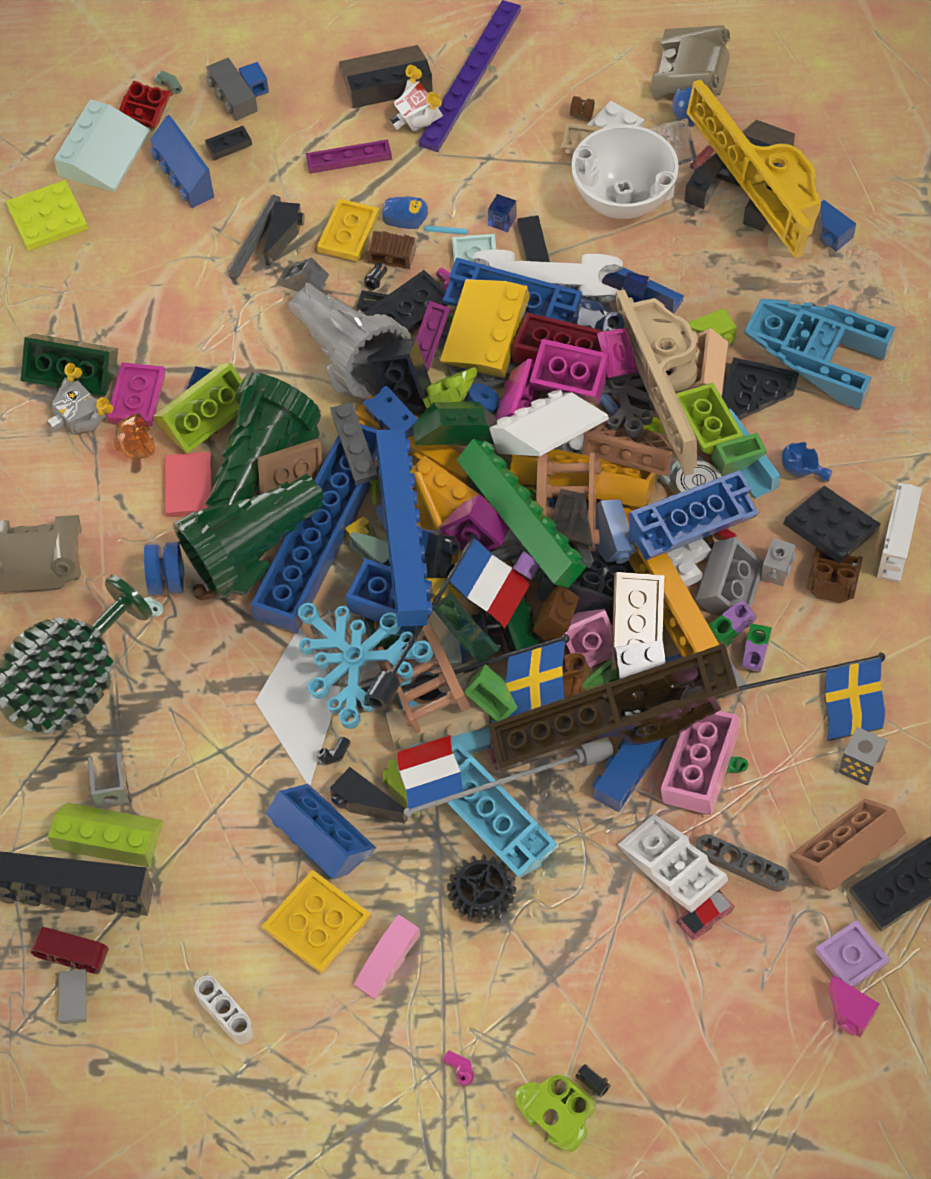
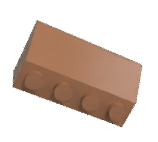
M865 798L793 852L790 857L816 886L832 891L840 887L842 882L848 877L858 873L861 867L869 861L876 859L886 848L896 844L899 838L906 834L894 808Z

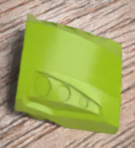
M476 367L440 379L425 388L428 394L423 399L426 408H429L433 402H462L477 375Z

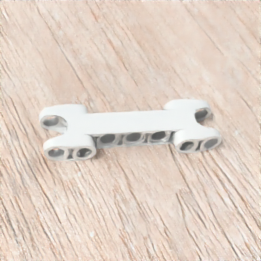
M482 250L474 254V262L582 291L581 300L588 299L599 303L616 301V291H619L616 288L601 283L605 275L622 270L623 261L614 256L584 254L582 255L581 264L515 261V253L508 250Z

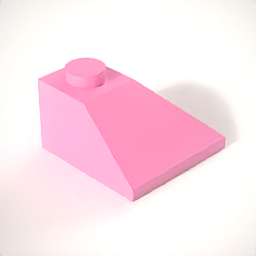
M605 609L574 614L569 630L564 633L570 637V641L566 643L570 654H583L589 667L612 657L613 628Z

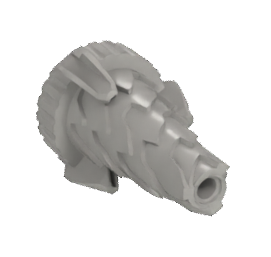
M305 283L302 290L294 295L292 301H289V310L308 327L313 340L330 359L332 364H329L327 369L334 389L339 394L347 393L350 397H360L362 399H367L370 395L376 396L379 394L367 357L393 341L411 339L408 329L384 314L367 316L361 310L356 312L353 308L343 304L329 293L324 295L310 283Z

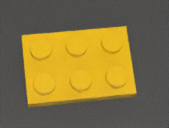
M338 199L317 245L318 252L358 262L380 214L379 208Z

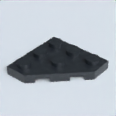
M733 357L721 397L728 409H731L737 418L741 420L793 396L799 373Z

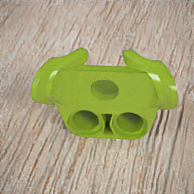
M554 1075L541 1084L534 1082L525 1083L515 1093V1102L527 1122L532 1127L537 1122L551 1135L548 1139L551 1144L564 1151L573 1152L586 1138L587 1128L585 1121L595 1112L596 1104L595 1100L571 1078L563 1075ZM563 1080L566 1083V1091L562 1095H558L556 1085L559 1081ZM584 1098L587 1104L586 1109L579 1113L576 1110V1103L579 1099ZM550 1109L556 1110L559 1116L557 1123L554 1125H548L544 1119L545 1113Z

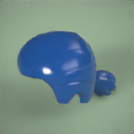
M806 442L791 443L783 449L781 456L782 464L789 474L802 477L814 473L824 481L829 482L832 471L819 465L816 450L814 448L808 449Z

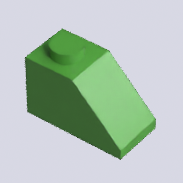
M757 432L717 444L712 453L711 461L722 477L738 470H744L764 456L767 450Z
M486 664L469 679L464 693L496 721L508 718L517 709V705L504 680Z

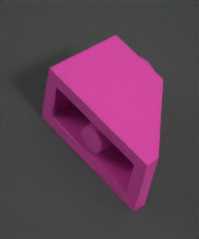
M833 975L828 991L837 1024L847 1034L856 1035L861 1038L877 1013L880 1003Z

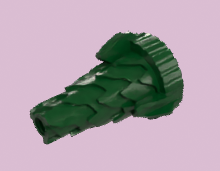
M258 372L247 373L235 394V399L240 406L236 413L238 416L230 433L228 445L222 455L224 460L215 475L213 489L204 505L208 508L232 505L238 501L250 499L256 490L260 491L258 457L314 439L318 440L320 433L317 425L321 418V410L318 405L306 394L299 391V389L278 378Z
M306 473L291 483H288V481L284 482L269 492L250 499H244L232 505L210 507L198 513L193 511L174 522L173 529L193 568L216 598L224 599L232 593L243 596L262 577L265 570L270 568L268 561L259 559L265 552L277 545L281 538L296 530L298 523L316 513L324 504L322 501L324 500V493L312 477Z

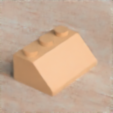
M709 328L697 334L698 344H696L698 361H695V382L689 388L675 393L714 383L722 396L728 341Z

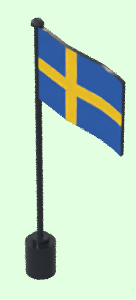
M563 634L564 637L458 668L454 672L459 674L482 667L485 664L489 665L508 659L506 686L517 705V709L509 716L511 717L565 698L563 660L565 643L570 641V637L567 634ZM439 675L402 685V688L406 690L422 685ZM371 685L361 689L367 693ZM357 699V708L359 712H366L363 709L361 702Z
M879 652L877 656L738 687L742 691L826 672L825 701L829 722L827 741L852 736L857 727L868 732L883 729L885 706L881 687V662L885 660L886 656L884 653ZM703 687L688 688L683 695V699L690 694L702 691Z

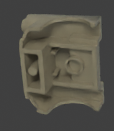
M724 25L664 30L661 43L664 51L659 71L653 75L650 87L655 101L660 100L665 94L675 92L679 88H681L680 92L686 91V87L692 88L693 82L697 80H702L715 97L721 94L729 63V52L726 44L730 41V32Z
M79 515L55 517V524L52 525L42 524L39 526H18L13 528L10 527L9 520L0 521V592L65 587L64 583L74 578L78 580L81 576L78 536L82 531Z

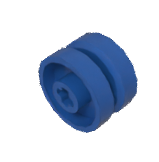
M179 541L166 542L163 555L161 547L157 543L145 544L144 571L149 596L162 595L165 589V581L167 590L171 594L184 592L185 571Z

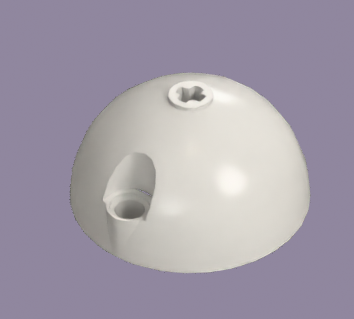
M633 125L605 127L590 134L576 148L571 164L574 183L584 201L597 212L615 219H634L644 216L657 209L664 201L670 200L674 196L679 167L675 150L668 141L654 131Z

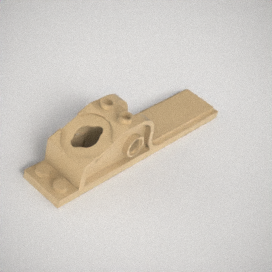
M625 289L616 291L617 313L623 316L624 328L628 329L639 375L684 475L694 474V467L697 466V439L675 392L689 388L696 380L695 361H698L696 344H698L697 333L692 331L686 320L679 315L676 316L671 313L657 299L653 298L633 303L632 298H628ZM666 371H670L672 374L667 375Z

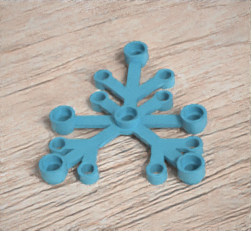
M305 603L298 609L299 618L304 624H312L327 639L303 638L299 642V648L302 653L308 655L313 653L315 649L338 648L343 652L329 654L319 652L315 655L314 661L318 668L324 669L330 664H340L324 679L316 677L310 680L307 686L308 691L314 699L325 698L329 692V687L349 670L348 686L338 695L330 698L327 702V707L331 713H339V720L345 728L353 729L360 723V715L356 709L357 699L361 702L366 712L375 710L372 706H366L367 702L364 698L366 692L358 686L360 667L368 661L385 660L395 666L408 644L404 640L411 638L413 634L411 632L402 633L399 640L387 650L370 651L388 634H396L401 628L397 627L396 614L389 612L381 617V627L363 644L362 635L366 632V626L362 620H354L350 625L352 639L351 645H349L345 641L346 624L351 617V613L346 606H339L335 610L337 618L335 632L319 618V612L314 604ZM342 612H346L344 616H339ZM357 626H362L361 629L355 630ZM415 640L411 647L412 649L409 650L405 659H415L420 663H426L432 658L433 650L427 641L416 642ZM306 644H310L308 648H304ZM326 658L324 662H319L320 659ZM404 661L397 670L402 679H409L414 673L411 664ZM406 668L409 669L408 672L402 673V671H403L404 669H406ZM346 701V707L343 708V703ZM339 703L337 707L332 708L333 704Z

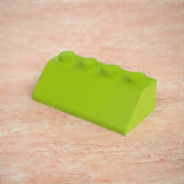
M232 363L220 364L154 414L153 418L164 434L187 454L238 415L236 413L240 405L235 399V394L243 380Z
M67 802L55 814L48 838L52 848L55 850L150 867L163 820Z

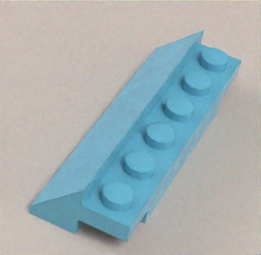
M458 741L452 745V751L461 772L463 791L496 781ZM501 785L447 802L519 878L543 866L541 863L559 846Z

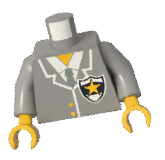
M68 363L65 366V374L68 377L64 378L52 402L55 416L49 419L47 423L53 432H56L63 426L74 435L80 432L94 431L101 422L106 420L105 413L109 414L113 411V406L108 404L109 400L104 397L96 401L78 380L75 382L74 378H79L82 375V371L80 368H75V364Z

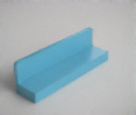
M729 409L743 435H750L734 412ZM766 455L741 471L752 489L750 494L754 499L777 489L779 486L780 474Z

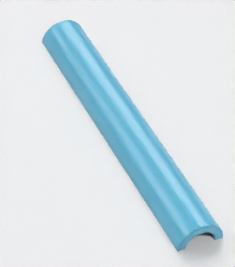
M425 225L424 231L467 235L468 229Z

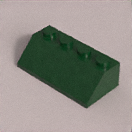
M31 334L24 337L20 381L60 388L64 378L68 377L65 374V366L68 363L75 364V368H80L82 371V375L79 378H74L75 382L78 380L89 393L106 396L116 372L118 348Z
M526 594L506 629L503 630L500 626L509 653L541 644L538 638L540 636L533 632L535 625L531 619L533 611L530 603H525L524 598Z

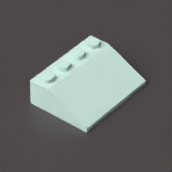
M90 99L54 158L57 174L59 177L116 192L147 139L150 129L111 105Z

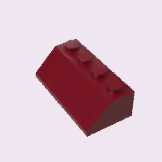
M527 312L512 345L513 363L522 364L527 359H532L535 364L542 339L602 352L597 333L603 331Z

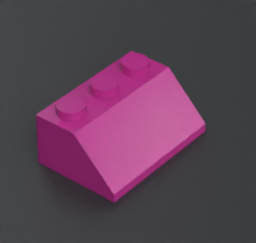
M542 339L529 382L534 390L547 393L555 390L572 392L586 402L599 405L606 380L608 354Z
M527 359L511 371L509 380H506L504 385L505 392L503 398H500L498 403L499 410L497 416H495L496 418L511 417L515 415L514 412L516 410L532 406L531 403L538 400L540 391L534 390L529 382L534 368L532 359Z

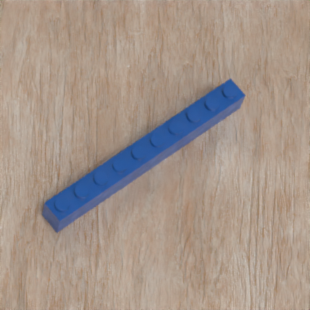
M404 429L376 430L375 447L397 627L426 626L428 615H432V602L427 601V596L430 594L429 582L424 581V578L427 577V565L422 563L425 555L424 545L419 544V541H422V528L417 526V523L420 521L419 508L414 506L417 505V491H412V487H415L414 473H410V470H412V456L407 454L410 453V440L405 439Z

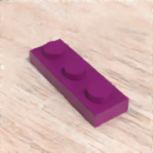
M432 301L428 303L416 338L427 371L430 369L450 311L449 307Z

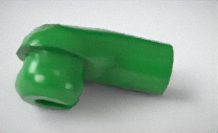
M731 757L726 774L746 771L749 766L748 761L742 757Z

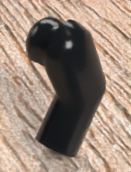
M340 737L334 749L321 748L318 750L317 758L319 762L324 765H330L341 761L351 743L350 740Z

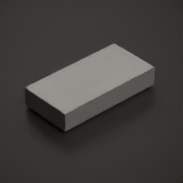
M85 969L59 972L60 1024L87 1022V972Z

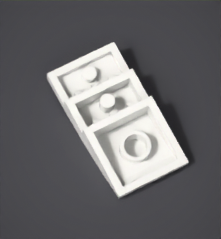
M655 814L618 844L621 851L640 870L691 913L728 882L727 875L712 865L707 855L691 845L686 835Z

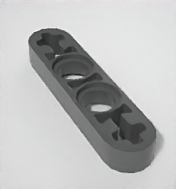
M704 834L697 839L695 848L707 855L710 863L775 892L782 891L787 887L789 873L784 867L710 834ZM710 843L711 849L709 848L707 851H704L703 846ZM718 848H722L720 850L719 857H716V852H718ZM727 852H732L737 856V861L728 863L724 860L723 855ZM750 863H757L761 870L755 874L750 873L746 866ZM765 868L769 869L766 878H763ZM777 874L781 875V880L778 883L773 882Z

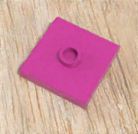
M627 328L597 333L601 351L608 354V378L638 372Z

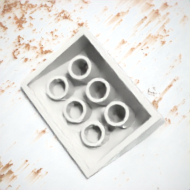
M555 390L548 394L549 397L533 401L531 403L532 406L516 410L514 412L515 415L497 420V424L489 429L497 454L541 456L608 420V415L572 392Z

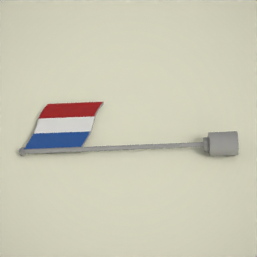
M451 735L399 751L397 753V766L407 798V808L404 810V815L411 817L413 813L573 760L578 764L580 763L583 767L607 760L613 755L612 744L608 737L601 738L575 747L572 756L463 791L461 772L452 751Z

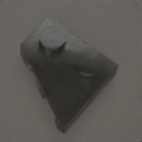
M560 489L551 519L556 524V530L562 533L569 541L592 547L593 539L584 494Z

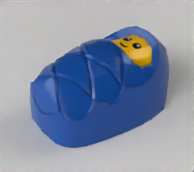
M409 196L386 199L382 210V219L385 224L404 229H418L428 216L427 203L421 198Z

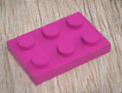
M121 362L110 403L113 406V411L107 415L108 422L153 426V415L157 411L166 375L165 367Z

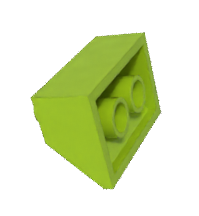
M714 383L676 393L696 436L697 443L703 452L712 455L717 444L744 437Z

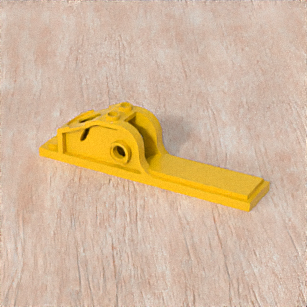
M702 80L694 81L687 109L688 116L794 258L803 256L808 236L812 234L821 205L820 195L817 193L815 180L817 179L812 162L806 158L802 151L792 145L775 144L768 147H760L750 143L708 86ZM773 163H780L783 167H776Z

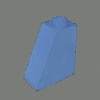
M621 500L600 501L596 505V530H599L600 541L599 544H595V548L606 562H627L630 556L637 551L635 543L631 544L630 527ZM583 518L580 521L583 532H588V518Z

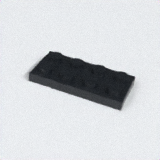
M422 270L365 311L364 314L367 316H374L375 314L387 315L401 326L407 328L410 333L421 325L429 301L447 306L443 302L446 290L425 270Z
M931 836L850 887V894L880 931L885 930L931 900Z

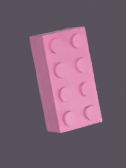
M722 711L705 717L680 733L661 787L664 804L712 815L740 732L739 716Z

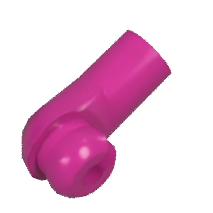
M441 267L436 272V276L444 281V286L442 287L447 290L450 282V272Z
M448 1050L443 1062L456 1069V1078L459 1084H471L474 1079L471 1061Z

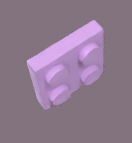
M857 920L815 949L817 955L834 976L852 987L859 985L889 964L890 961Z

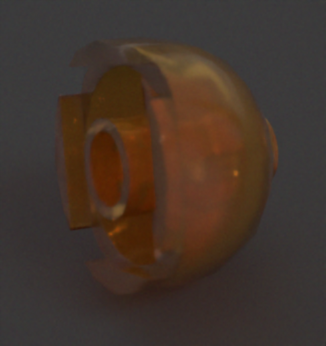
M131 414L122 419L116 426L115 438L113 439L117 451H121L126 457L135 460L144 459L155 454L153 437L149 438L147 431L150 428L141 414Z

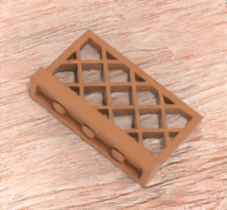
M607 420L602 422L593 432L586 431L584 433L583 455L590 456V453H595L598 459L664 476H669L672 473V466L677 461V457L666 434L643 429L642 435L638 439H633L625 434L624 424L622 423L619 430H607Z

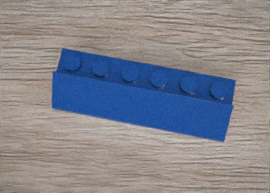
M456 257L449 276L450 282L443 298L444 304L457 307L466 279L507 281L524 285L528 288L530 297L524 317L528 312L573 324L577 322L573 320V315L578 303L581 301L582 291Z
M741 470L631 511L629 513L631 544H637L647 561L755 518L759 512L748 495L752 489Z

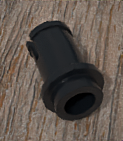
M376 263L371 273L365 276L364 285L369 290L379 288L381 279L387 273L388 269L386 266L382 271L380 270L384 265L383 263Z
M584 1064L575 1075L576 1079H579L593 1091L592 1094L594 1096L603 1097L611 1086L606 1077H600L587 1064Z

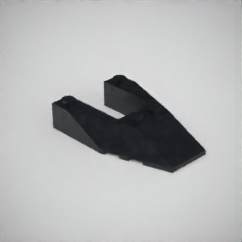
M755 120L742 131L750 143L756 146L768 147L775 144L794 146L795 133L759 120ZM715 152L690 177L686 184L684 202L704 209L721 180L739 187L741 185ZM773 163L776 167H783L780 163ZM750 199L745 207L743 224L763 231L768 221Z

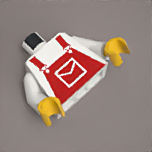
M409 65L406 68V75L410 79L407 80L404 93L394 103L400 113L391 118L390 121L396 130L407 123L412 131H417L422 127L431 125L433 121L443 116L438 108L442 102L439 99V94L434 92L428 94L419 81L416 82V79L421 78L422 72L416 66Z

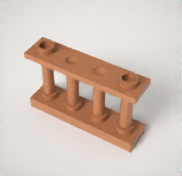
M590 453L589 463H554L550 461L548 454L538 456L537 503L544 509L543 514L551 520L588 518V532L560 533L569 542H588L590 551H595V544H599L600 541L599 530H596L597 475L601 474V461L597 460L595 453ZM589 472V486H553V484H550V475L554 473ZM589 495V509H553L549 507V498H553V496Z
M431 623L423 627L426 636L422 637V641H427L430 644L434 654L428 662L419 663L412 667L414 673L411 678L434 667L436 669L441 667L442 672L439 673L438 677L405 693L401 683L409 679H402L397 674L400 681L397 693L406 711L402 713V716L407 726H413L417 734L422 732L417 722L418 719L451 703L453 705L458 704L462 712L471 708ZM383 646L379 647L378 650H384ZM387 660L379 661L383 671H392L393 665ZM442 685L444 687L449 685L451 690L447 692V695L412 711L409 701Z

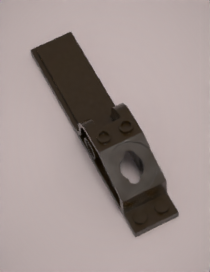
M723 643L488 724L499 770L504 772L610 736L623 737L628 743L637 745L656 742L679 734L692 727L691 725L722 710L719 698L740 692L727 648ZM703 687L702 691L690 694L683 699V695L688 688ZM646 708V711L643 713L621 717L620 710L635 711Z

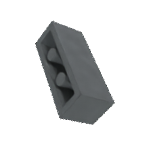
M229 57L206 66L208 73L206 81L210 88L213 87L215 89L217 99L223 101L227 114H231L235 121L258 112L255 95Z

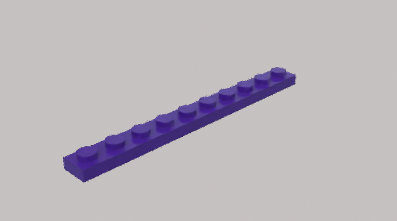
M505 0L501 1L439 107L443 116L427 126L419 140V147L439 152L520 14L521 5Z

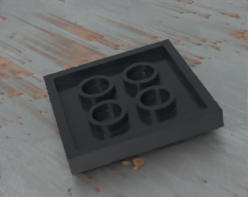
M825 485L785 517L783 523L838 563L845 560L875 534L881 523Z

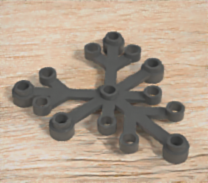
M639 372L611 378L606 377L602 394L611 393L617 395L621 408L615 415L607 420L608 429H621V421L625 418V434L633 439H638L643 433V425H650L653 422V413L650 410H642L630 405L627 395L649 403V406L656 411L648 393L636 389L637 387L644 386L641 378L633 379L636 376H640Z

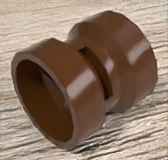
M573 96L570 117L582 116L586 120H591L595 99L588 98L584 100L579 96Z

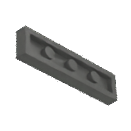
M349 402L330 407L355 485L378 480V474L353 403Z

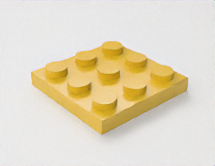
M311 870L262 925V928L322 975L372 917L370 912L314 870Z

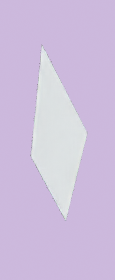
M300 628L298 633L294 634L255 702L306 783L311 785L318 762L317 752L323 746L332 713L327 707V702L330 698L339 694L340 687L335 682L329 687V692L323 699H314L310 695L307 688L310 680L316 677L324 679L330 672L327 668L321 669L317 667L314 661V657L317 654L316 650L308 655L302 653L299 648V642L307 637ZM306 644L304 648H308L310 644Z

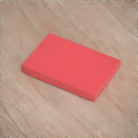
M211 452L165 455L167 517L186 516L193 511L198 513L208 508L204 504L212 491Z

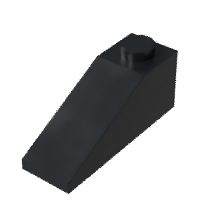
M274 202L263 251L265 265L270 266L298 235L300 225H304L305 214L301 212L300 203Z
M351 767L330 787L331 800L340 809L344 807L350 813L404 824L408 820L404 815L405 808Z

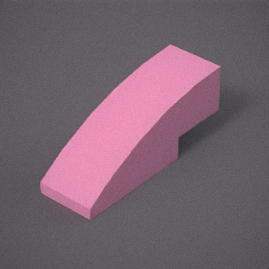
M398 914L371 953L356 979L354 987L376 1000L406 960L405 955L420 937L419 927Z

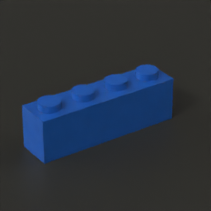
M669 737L639 745L630 744L623 738L618 746V753L616 756L612 755L605 766L606 771L603 775L599 774L592 785V788H594V799L620 812Z

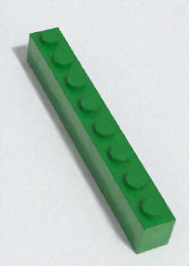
M473 439L456 460L550 580L556 585L569 588L586 568L580 560L582 558L581 555L568 545L569 540L556 530L554 521L543 514L544 509L542 506L531 499L530 491L519 484L517 475L509 471L506 467L507 463L494 453L495 448L485 440L481 442Z

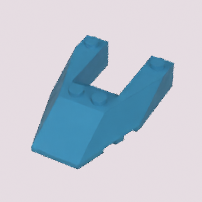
M761 299L744 334L838 402L860 410L868 394L872 377L831 363L830 361L839 344L884 360L892 345L896 327L828 304L827 307L813 306V303L808 302L798 305L789 304L790 301Z

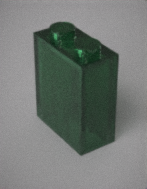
M451 592L432 608L454 637L478 662L488 660L499 650V647L476 619Z

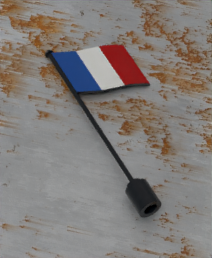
M471 534L468 544L433 600L432 612L450 583L466 600L490 615L505 630L530 585L516 570L493 556L478 542L476 534ZM424 626L417 627L392 671H381L376 676L364 697L365 701L373 708L378 710L387 709L400 687V681L396 672Z

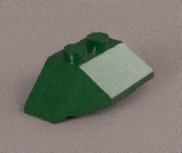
M433 402L412 427L415 445L469 444L473 439L481 442L485 440L490 444H494L489 428L496 425L499 419L480 402Z

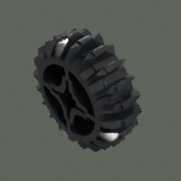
M484 854L481 856V860H476V857L473 855L471 863L463 859L462 867L456 866L454 868L455 874H450L449 881L451 883L447 884V890L450 892L448 899L453 901L452 908L454 910L459 909L461 917L468 913L469 921H472L474 917H478L480 924L484 917H487L490 923L493 921L492 915L501 918V910L508 912L510 910L509 904H513L515 901L513 896L516 894V887L513 886L515 884V877L511 876V869H504L505 863L503 861L496 864L494 856L489 861H486ZM491 876L501 883L503 889H499L497 885L491 883ZM486 882V890L483 888L484 891H480L478 894V888L484 887ZM461 888L466 889L467 893L473 895L472 902L464 897Z

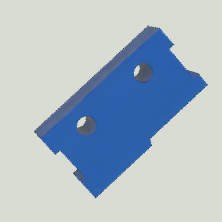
M387 386L382 388L380 393L372 399L368 398L363 402L365 411L375 422L378 420L381 428L385 430L404 429L405 439L413 436L412 427L418 419Z

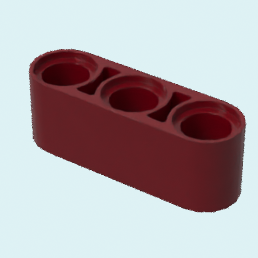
M40 927L30 953L45 961L78 970L85 969L86 972L92 974H99L109 948L98 941L47 927Z

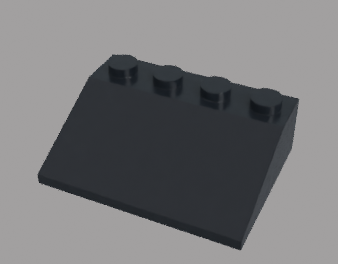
M414 45L339 61L352 107L358 108L399 99L405 91L407 80L410 79L406 75V68L409 65L416 66L422 72L421 78L416 79V82L419 81L427 93L433 92L432 73L428 61L419 46Z
M568 542V545L571 548L575 549L573 543ZM595 549V551H591L594 560L592 566L589 568L586 566L583 572L567 589L579 597L575 612L605 609L609 621L613 625L615 573H635L629 561L624 563H616V561L606 562L598 550ZM543 570L535 599L541 601L558 586L550 580Z

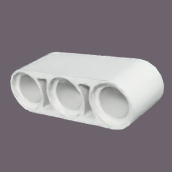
M211 976L199 978L194 987L200 1004L235 1043L246 1044L250 1042L253 1038L254 1030L248 1015L216 979ZM207 988L214 989V991L209 995L202 994V992ZM224 1006L230 1007L227 1013H218L220 1008ZM239 1025L247 1026L243 1032L238 1033L234 1031Z

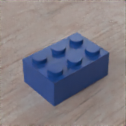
M365 558L346 595L347 608L351 613L379 623L384 614L389 612L396 614L389 566ZM424 579L425 582H429L430 594L427 596V601H431L433 596L432 581ZM404 626L399 630L414 634L418 626Z

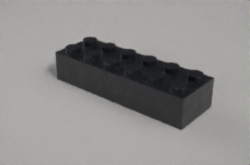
M0 851V900L4 903L13 904L17 901L25 902L30 906L44 904L56 909L71 907L81 912L98 910L108 915H113L115 912L125 913L127 916L134 918L140 917V915L148 916L154 887L147 867Z

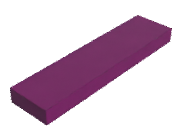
M388 139L305 153L309 174L392 160Z

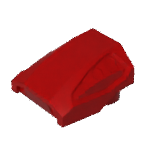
M133 81L129 86L128 92L123 97L119 111L146 127L156 128L173 93L169 90H161L158 87H149V85Z

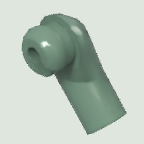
M165 71L157 72V75L154 77V81L157 84L163 85L166 82L174 94H179L182 91V86L176 76Z

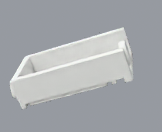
M898 484L877 578L901 582L922 488L912 484Z

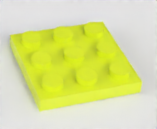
M66 179L6 200L7 207L28 251L88 230L87 223Z

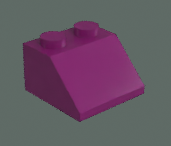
M479 494L463 502L440 525L439 529L445 535L455 536V541L461 544L460 549L462 551L468 544L471 534H476L478 542L490 551L503 544L510 527L499 513Z

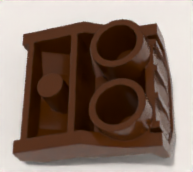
M816 547L807 589L816 598L842 603L853 599L863 557L849 555L841 563H838Z

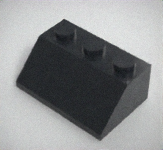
M416 338L393 341L367 357L379 393L382 388L387 386L411 412L428 409L423 399L428 395L425 388L432 383Z

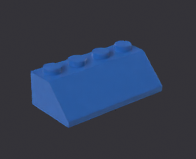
M170 115L166 116L150 139L152 146L150 153L155 161L158 160L160 162L159 165L162 172L169 175L172 186L179 189L182 200L184 202L187 201L193 208L214 198L210 171Z
M309 784L278 791L265 813L276 827L285 832L289 839L306 853L309 859L315 861L323 869L324 873L333 879L351 873L376 849L364 835Z

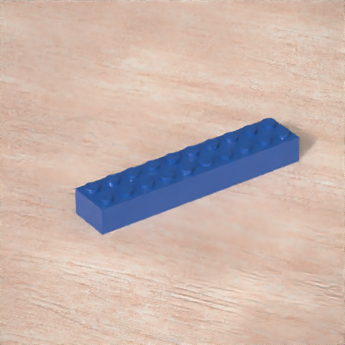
M360 424L377 471L378 463L375 447L377 429ZM339 435L315 479V482L324 493V500H322L324 504L316 513L298 523L296 530L286 535L251 603L252 614L255 620L296 634L303 623L298 616L299 607L305 603H313L346 537L345 528L353 523L371 487L370 482L355 485Z

